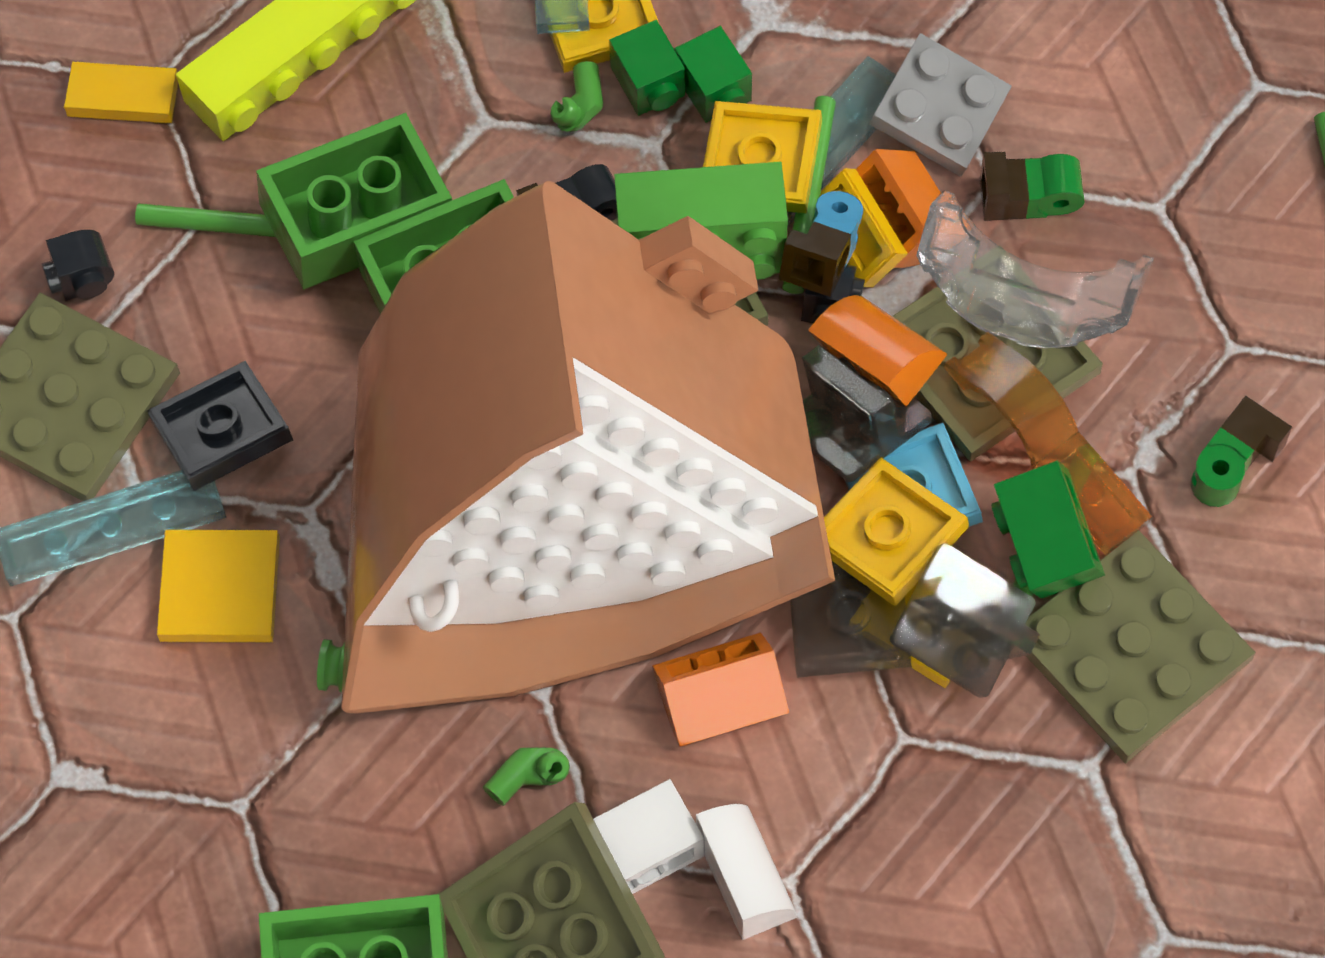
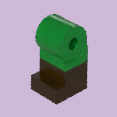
M1006 152L983 153L980 187L984 221L1047 218V216L1075 212L1084 205L1080 161L1076 157L1068 154H1053L1042 158L1006 159Z
M1245 396L1200 453L1191 478V489L1194 496L1201 503L1212 507H1221L1231 503L1240 490L1245 472L1255 459L1261 454L1273 462L1286 446L1292 426Z

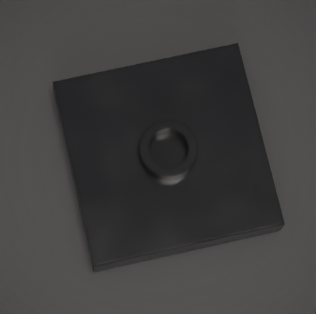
M246 361L147 410L154 427L193 491L293 441L289 427Z

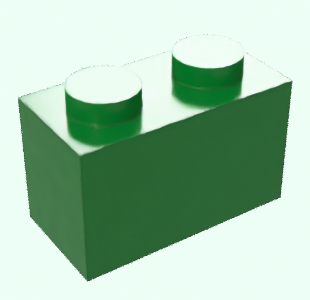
M1057 460L994 484L999 501L991 504L992 511L1003 535L1011 534L1017 554L1009 556L1014 576L1021 588L1028 586L1033 594L1042 599L1105 576L1070 472L1062 463Z

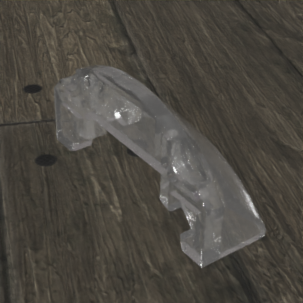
M943 191L931 203L916 254L924 273H930L937 286L948 298L946 303L961 317L990 335H999L1014 340L1020 345L1040 348L1077 346L1079 342L1097 338L1107 333L1112 334L1128 325L1154 261V258L1143 255L1141 259L1134 262L1119 259L1114 268L1094 272H1067L1037 266L1003 250L986 237L965 214L963 207L956 200L955 194L948 191Z

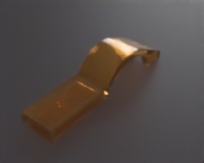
M987 332L979 338L978 344L980 346L962 360L952 357L945 363L944 369L963 390L971 389L981 394L1008 420L1026 449L1032 470L1057 460L1069 470L1093 541L1105 555H1108L1130 536L1149 524L1153 516L1081 435L1063 398L1050 381L1029 360Z

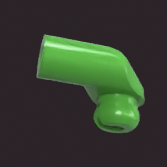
M585 61L576 64L573 67L575 94L571 98L563 97L562 105L558 101H555L552 105L551 118L562 131L574 132L581 130L602 110L603 97L597 63Z
M519 748L513 752L483 785V789L495 802L504 806L523 785H554L563 781L569 773V760L562 752L555 748Z

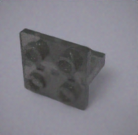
M820 345L802 357L811 395L803 400L812 454L845 481L853 482L868 471L881 457L884 459L932 422L930 410L913 398L907 407L891 397L882 387L875 386L858 374L848 360L842 357L836 359Z
M944 543L938 545L890 636V642L979 698L987 697L1007 659L1031 654L1040 634L1025 624L1036 602L1030 595L949 544Z

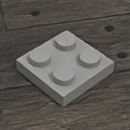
M920 33L868 124L961 177L970 164L1012 85Z

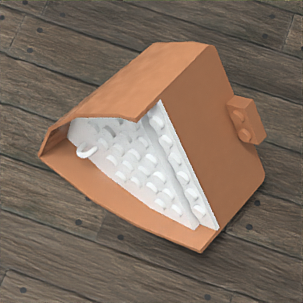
M546 181L495 207L403 274L362 345L358 356L341 705L343 711L347 713H365L521 695L658 657L835 581L794 354L781 335L735 305L738 300L759 291L754 262L689 216L638 240L554 182Z

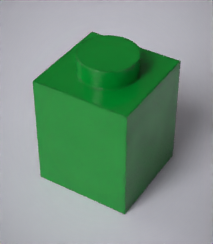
M657 19L609 39L610 67L637 116L651 110H665L674 105L679 98L685 96V68Z
M718 26L674 48L685 68V92L705 123L712 120L715 101L745 104L752 101V72L722 26Z

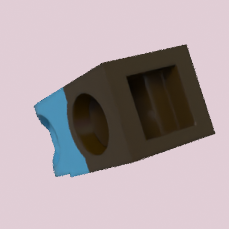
M831 191L822 194L817 199L813 224L808 233L804 234L792 229L785 242L779 280L831 297L857 245V231L864 208L855 196L846 192Z

